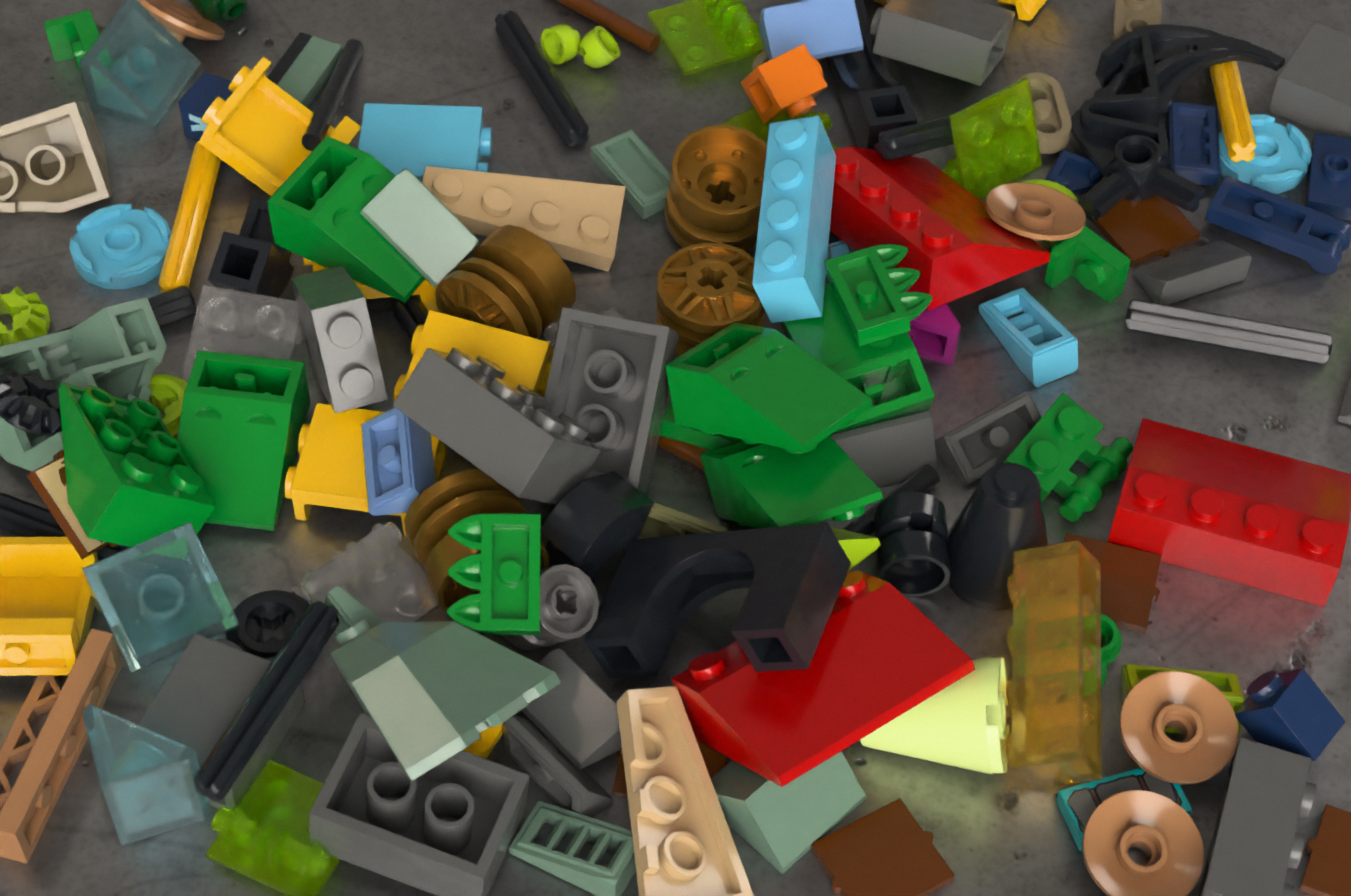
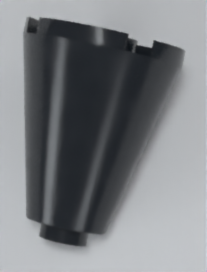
M1001 463L991 467L985 473L948 531L946 543L949 548L951 570L949 587L963 601L982 609L1006 610L1009 609L1012 603L1025 599L1026 603L1034 600L1040 595L1047 584L1051 559L1040 483L1036 475L1023 465Z

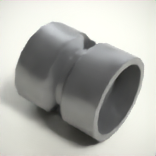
M567 564L540 570V635H502L504 639L516 648L529 651L555 645L558 642L576 639L587 633L595 623L599 610L597 590L590 577L579 568Z

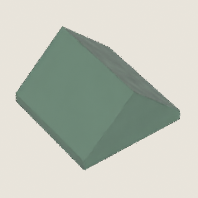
M842 751L783 787L734 760L729 762L711 778L727 824L781 874L785 873L811 849L813 842L826 836L865 800L866 796Z

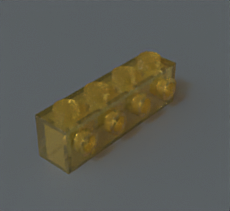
M1079 540L1014 551V573L1009 575L1007 583L1008 594L1013 604V626H1010L1007 630V645L1012 656V679H1009L1006 685L1007 702L1012 711V733L1007 735L1005 742L1008 762L1013 770L1035 788L1102 780L1100 563Z

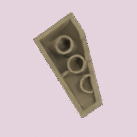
M88 100L74 101L0 126V212L63 213L112 197L105 146Z

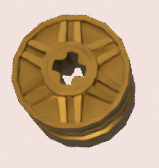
M726 124L703 127L690 133L679 144L671 165L669 188L664 209L667 229L678 245L684 248L702 242L724 243L742 249L745 252L751 251L756 246L767 144L764 140L747 129Z
M505 225L497 228L479 244L471 258L461 261L456 266L454 272L448 273L439 282L435 294L440 313L539 339L543 331L550 330L560 320L563 307L571 309L576 301V285L564 261L541 237L523 227Z
M702 242L681 248L665 260L658 272L656 325L670 327L680 334L675 359L733 322L764 327L765 310L752 285L755 259L744 250L724 243Z
M469 469L444 477L426 488L410 505L404 519L407 538L415 548V555L418 561L425 567L426 579L439 607L446 613L447 609L458 600L480 593V590L460 585L448 575V569L462 558L481 553L480 550L470 549L455 541L448 534V530L461 519L471 515L526 514L523 503L516 495L480 469ZM541 541L540 570L549 568V555Z

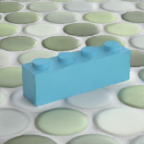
M819 116L769 124L752 285L771 323L822 317L826 278L824 261L827 260L836 155Z

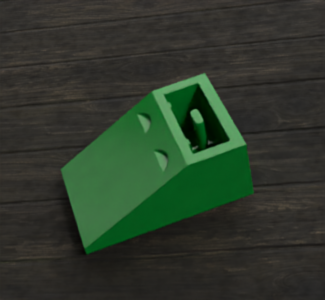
M326 136L268 199L267 204L275 245L326 268L343 265L353 280L404 303L425 280L360 214L361 210L396 176L370 154Z
M830 284L825 285L822 317L780 322L788 339L871 398V407L852 419L848 426L838 429L834 433L930 410L935 395L909 334L906 332L859 346Z
M733 322L665 365L676 425L698 429L702 434L706 435L720 434L739 438L746 444L761 443L780 447L792 454H802L814 450L819 442L838 429L848 426L852 419L872 406L870 397L776 329Z
M197 351L184 392L177 441L181 444V451L192 469L202 478V485L216 506L205 523L275 531L285 496L287 471L294 464L298 450L300 430L306 421L311 403L304 362Z
M62 382L58 391L68 504L87 538L182 558L216 506L203 487L202 478L192 469L182 453L181 444L172 437L162 421V414L159 409L150 402L140 398H134L130 401L111 396L108 392L95 386H87L85 389Z
M830 436L819 442L814 450L802 454L788 453L784 448L761 443L746 444L742 440L700 454L717 516L738 522L739 526H751L760 529L816 524L830 518L833 521H845L863 515L866 512L865 505L883 499L881 490Z

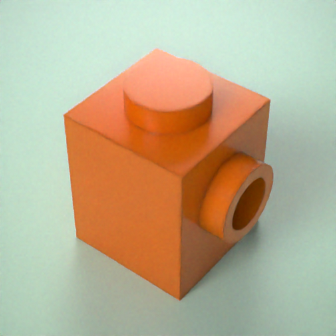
M804 44L757 66L741 82L764 125L786 113H789L791 119H795L817 106L814 98L828 86L823 78V70L820 63L810 55Z

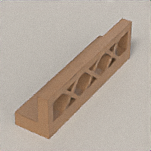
M91 628L61 690L56 682L57 676H37L0 749V790L3 787L5 791L0 794V857L28 863L123 666L113 633ZM52 689L54 694L48 696L50 690ZM50 712L36 739L31 729L36 718ZM26 738H28L29 743L24 744ZM26 760L11 789L7 776L12 766Z

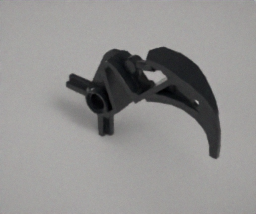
M1169 24L1146 25L1117 39L1102 52L1095 73L1100 84L1105 88L1096 90L1093 98L1086 100L1080 109L1071 116V133L1104 176L1102 180L1078 199V204L1085 210L1086 218L1094 221L1096 218L1101 219L1122 199L1143 201L1155 195L1186 211L1195 212L1199 208V201L1205 196L1206 190L1169 170V148L1166 129L1159 127V113L1168 112L1173 99L1189 78L1212 65L1230 61H1246L1278 71L1285 65V58L1248 41L1191 26ZM1140 72L1143 85L1142 93L1119 95L1128 82L1127 77L1129 74Z

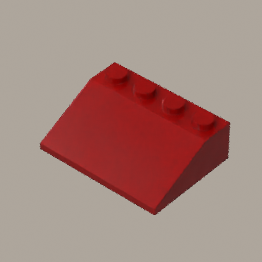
M847 146L834 150L836 165L830 231L854 251L882 244H895L907 247L908 253L895 268H910L920 272L918 280L907 292H921L932 295L933 299L926 308L927 311L1050 262L1051 253L1033 239L1013 233L997 224L988 215L984 202L926 158L906 156L886 161L882 153H876L872 149Z
M1142 418L1107 542L1161 555L1160 561L1325 607L1341 568L1349 530L1351 474Z
M850 571L846 575L808 669L756 672L739 643L735 641L717 652H710L696 657L689 663L688 669L672 677L671 680L673 685L677 686L694 735L700 742L783 787L976 669L973 660L893 585L861 571Z

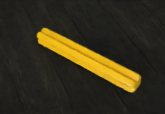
M1237 61L1212 65L1209 67L1228 156L1234 162L1242 159L1249 162L1255 157L1254 149L1257 145Z
M198 142L194 146L158 281L161 293L180 286H187L189 288L221 163L219 157Z

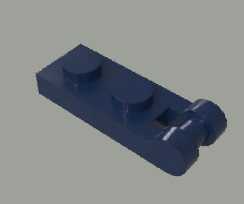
M1229 176L1224 178L1209 204L1205 216V221L1304 259L1309 262L1313 270L1325 275L1332 274L1337 270L1342 261V252L1347 250L1351 244V226L1345 221Z

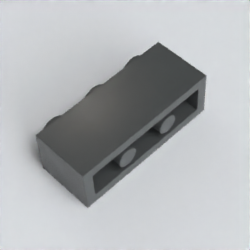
M1240 737L1228 767L1198 896H1294L1295 886L1286 884L1285 879L1288 868L1297 869L1305 844L1306 835L1296 832L1299 817L1308 818L1315 797L1316 784L1307 782L1311 758Z

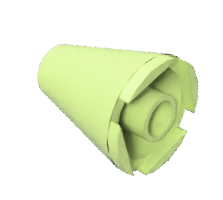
M987 656L973 660L976 670L860 740L862 746L991 775L1007 773L1010 725H1006V706H1009V693L1004 658Z

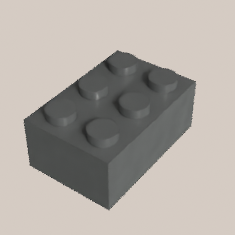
M562 308L544 397L547 400L544 410L559 418L560 414H564L589 430L585 439L601 450L583 481L615 471L640 492L648 494L669 390L665 365L675 359L680 335L672 328Z
M427 348L393 403L394 407L519 498L557 505L572 489L581 484L601 452L599 448L585 439L589 433L587 428L564 414H560L559 418L544 410L547 404L546 399L523 385L519 384L515 388L503 381L502 379L506 371L492 361L480 355L474 359L457 348H452L449 354Z
M359 713L309 813L310 848L436 896H488L525 812L530 775L462 750L411 781L406 776L372 717Z

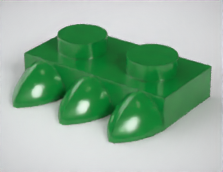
M895 244L876 245L824 261L827 279L859 346L911 331L910 321L921 315L933 299L930 294L907 292L918 280L920 272L910 268H895L908 253V248Z
M476 514L455 523L448 530V534L461 545L470 549L480 550L481 553L460 559L448 569V575L460 585L480 590V593L458 600L447 609V615L456 623L468 629L480 631V635H540L541 514Z

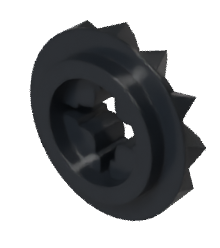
M9 370L6 374L0 375V416L20 430L39 435H55L62 431L59 391L51 385V380H41L33 372H29L25 376L16 370Z
M269 590L254 594L238 604L230 614L226 624V640L235 643L247 653L266 660L274 658L310 604L299 595L288 591ZM279 626H282L285 640L283 638L279 640L276 637H271L266 642L264 641L261 628H268L274 631Z

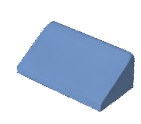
M805 0L767 7L761 11L759 33L769 60L802 44L806 46L810 55L816 59L863 50L864 45L854 0Z
M395 407L361 424L368 510L373 516L407 513L414 500L426 488L436 483L431 433Z

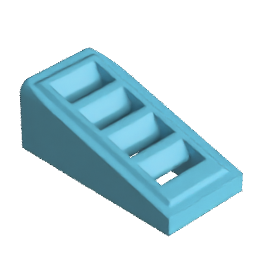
M1019 288L979 305L980 315L1024 376L1035 387L1052 382L1077 370L1078 339L1024 288ZM1022 311H1023V313H1024V314L1019 315V316H1017V317H1014V318H1012V319H1009V320L1007 319V317H1010V316L1015 315V314H1017V313H1020V312H1022Z

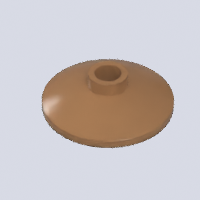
M137 0L141 7L160 23L156 32L167 40L183 44L186 37L201 40L223 39L225 32L213 21L206 20L198 12L174 0Z
M1008 183L999 185L988 193L985 202L986 211L992 220L1001 227L1018 235L1031 238L1035 242L1072 238L1083 230L1086 222L1083 208L1074 199L1060 191L1037 184Z
M1163 671L1152 674L1142 679L1131 689L1121 707L1119 729L1127 752L1139 767L1162 781L1174 784L1203 782L1218 774L1228 764L1235 752L1238 742V723L1230 702L1216 686L1195 674L1182 671ZM1168 727L1178 729L1183 736V741L1175 742L1166 736L1164 729Z
M1130 790L1117 793L1104 800L1094 810L1083 832L1082 851L1085 865L1093 881L1107 896H1187L1201 876L1204 865V846L1200 832L1190 815L1180 805L1164 795L1146 790ZM1132 847L1141 849L1146 854L1147 864L1138 865L1129 858L1128 849Z

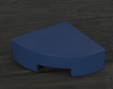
M1063 149L1045 180L1059 183L1075 195L1087 193L1104 176L1092 160Z

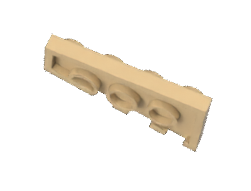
M431 166L425 167L421 182L472 233L488 237L497 228L505 225L523 227L541 237L562 259L609 271L614 260L626 186Z
M677 686L627 690L616 702L639 896H754Z

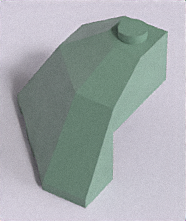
M144 297L104 307L71 329L0 346V375L6 374L9 370H16L25 376L29 372H33L41 380H51V385L59 389L62 382L85 389L87 386H95L108 392L111 396L130 401L134 398L148 401L152 391L148 386L155 367L162 362L167 344L148 298ZM0 416V455L6 462L29 471H34L53 461V456L60 450H63L62 431L55 435L33 434L14 427Z
M364 619L335 637L340 648L330 654L364 712L372 717L406 776L411 781L480 739L479 733L492 725L493 727L500 725L528 706V703L561 683L554 671L454 621L382 622L371 628L367 619Z

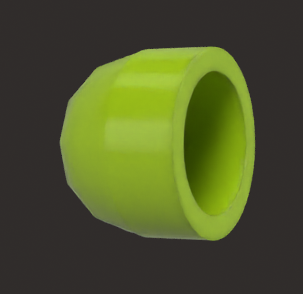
M566 23L556 24L545 29L541 34V47L547 59L556 65L573 59L579 54L578 49L582 40L581 34Z
M601 26L594 27L580 41L579 54L584 56L583 62L592 68L607 66L620 56L617 42Z

